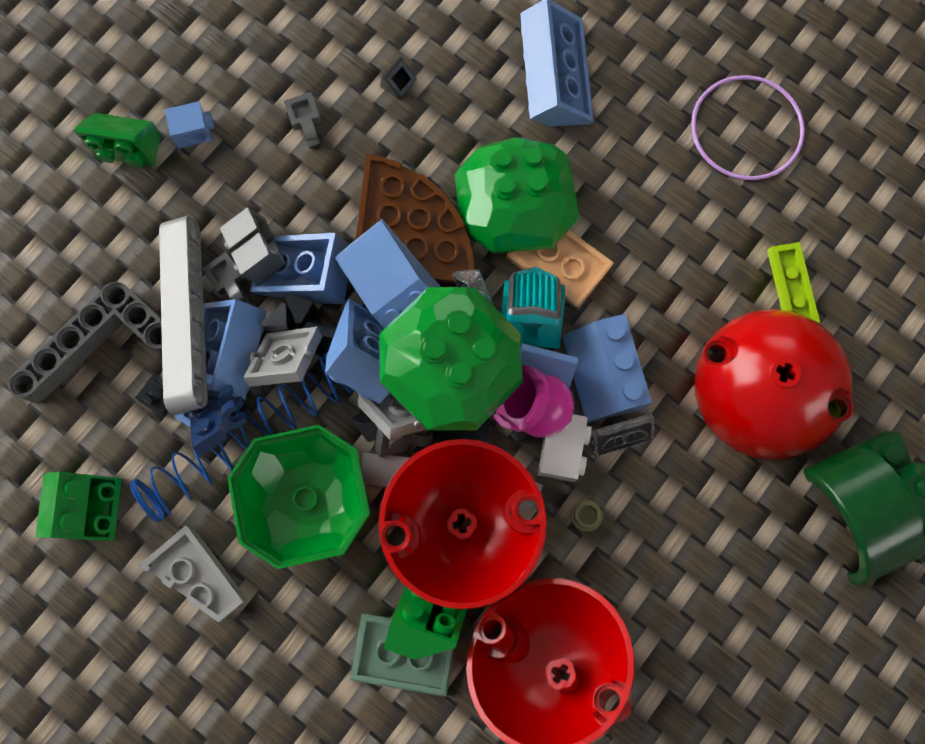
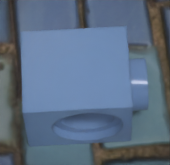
M199 101L164 109L170 137L178 149L213 141L210 130L214 129V122L210 111L205 112Z

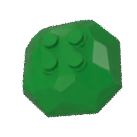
M513 137L483 145L455 173L458 213L464 222L467 235L492 253L553 249L579 219L570 159L554 144Z
M427 287L379 334V383L428 431H476L523 383L522 335L476 288Z
M320 425L255 438L227 478L239 544L277 569L344 555L370 516L358 450Z

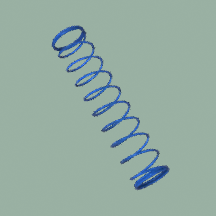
M328 352L323 354V356H319V361L324 374L326 368L324 366L322 359L326 361V356ZM305 373L331 401L338 403V396L329 375L325 374L335 399L310 374ZM304 380L301 383L314 412L287 385L283 383L278 384L281 400L292 424L267 399L261 396L257 397L259 412L270 435L274 434L262 411L260 399L266 402L293 430L297 429L280 386L287 389L313 416L318 417L316 406ZM342 384L348 392V394L354 392L352 388L345 384ZM236 411V416L238 415V413H242L244 411ZM245 413L246 417L252 423H254L265 436H269L266 433V431L252 417ZM241 426L239 427L240 432L249 447L250 443ZM229 431L228 433L247 450L245 444L233 432ZM220 443L218 445L223 456L215 448L211 450L232 472L234 468ZM195 450L194 453L201 469L184 454L174 452L171 462L177 479L163 468L153 466L150 469V480L154 491L139 479L135 478L130 481V488L135 499L152 520L159 523L164 520L165 516L162 507L168 515H171V511L161 499L154 483L152 474L154 469H159L168 475L182 489L188 499L192 501L191 495L178 474L174 461L175 455L185 458L201 473L210 486H214L200 460L199 454ZM137 486L149 498L154 508L156 509L157 514H155L153 510L145 502Z

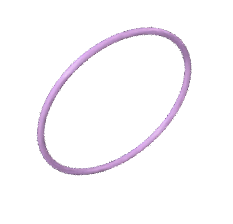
M740 75L720 80L701 95L692 114V136L702 157L719 172L736 179L762 180L781 173L794 162L803 145L805 125L797 103L782 87L765 78ZM735 80H754L772 86L790 101L799 119L800 139L795 153L786 164L768 174L745 176L723 169L707 156L697 137L696 116L704 98L716 87Z

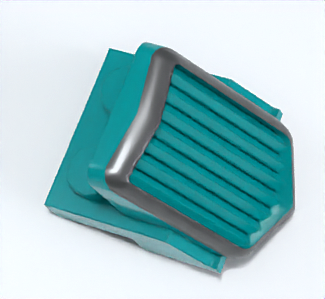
M538 267L514 272L509 280L504 279L501 314L520 332L523 344L559 349L565 305V285L561 284L557 276Z

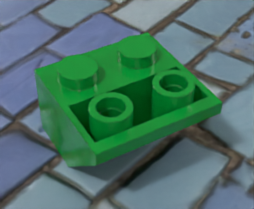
M93 113L75 126L74 132L98 160L106 163L121 161L137 168L143 165L154 167L161 133L152 121Z
M69 472L44 473L35 537L114 541L122 478Z
M405 586L392 617L383 649L414 660L454 649L467 609L447 608L430 603L414 594Z

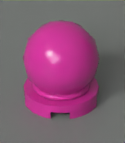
M523 365V383L496 410L497 414H493L500 426L516 432L523 431L536 438L551 437L561 433L572 421L574 411L573 394L568 386L558 377L542 374L538 369Z

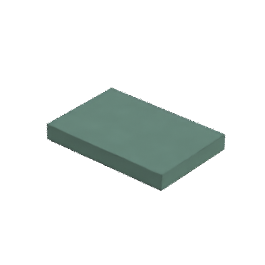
M362 613L350 676L351 681L447 697L454 649L416 660L383 649L392 618Z

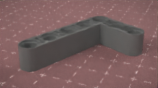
M116 281L110 282L11 376L8 384L9 390L16 397L29 402L38 403L43 401L123 323L144 343L162 355V344L157 345V340L162 335L161 317L126 285ZM125 294L124 300L116 304L118 296ZM146 313L144 322L136 324L137 318L141 314ZM102 315V321L94 326V320ZM80 337L77 346L71 348L72 341ZM56 359L55 367L49 370L50 362ZM33 381L32 389L26 393L28 383Z

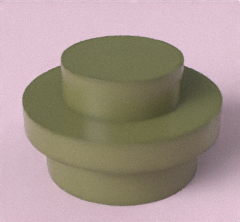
M591 500L577 502L573 506L570 515L573 525L578 530L584 532L597 529L603 518L601 508Z

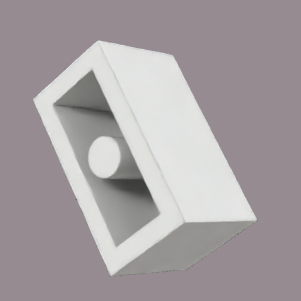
M573 414L572 421L561 433L551 437H544L538 476L575 482L578 480L579 475H584L587 457L582 456L583 445L589 444L591 436V426H587L588 417Z

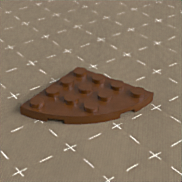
M366 154L355 240L383 219L436 282L457 284L456 278L466 285L473 286L474 259L472 247L464 222L449 198L423 174L419 175L413 170L402 166V163Z

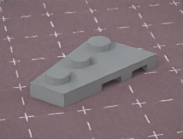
M192 524L184 526L138 565L144 571H150L160 578L161 582L167 587L174 588L187 597V601L218 623L225 620L247 601V598Z

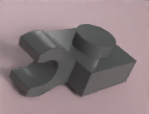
M309 92L284 100L293 130L303 129L309 149L319 146L320 143L314 125L321 123V119L312 93Z
M224 252L202 268L217 293L222 295L227 291L231 300L237 299L247 304L251 302L248 294L239 285L243 278L235 271V261L230 253Z
M378 428L375 451L379 457L408 451L409 444L426 447L432 444L433 433H425V430L389 440Z

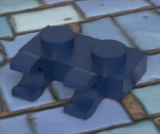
M231 384L224 386L220 390L219 399L214 397L207 402L206 407L189 413L192 448L200 456L226 440L229 431L239 428L247 422L244 412L237 416H230L232 412L238 411L244 405L241 396L235 400L227 399L234 394Z

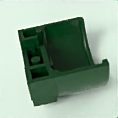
M884 431L804 469L803 472L807 481L819 487L830 498L843 516L854 538L860 564L857 573H847L851 584L857 586L866 585L912 562L920 564L925 562V464L912 462L900 432Z

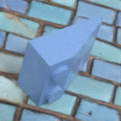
M383 219L335 256L336 261L371 315L384 329L427 287H440Z
M337 233L274 236L272 241L278 244L286 265L260 284L252 281L250 289L252 294L286 299L288 295L292 294L314 301L315 304H344L349 279L336 261L335 256L349 246L350 243Z
M349 298L343 309L326 356L325 374L329 375L334 382L345 384L356 390L361 397L372 399L380 404L390 393L379 383V334L384 328L371 315L368 309Z

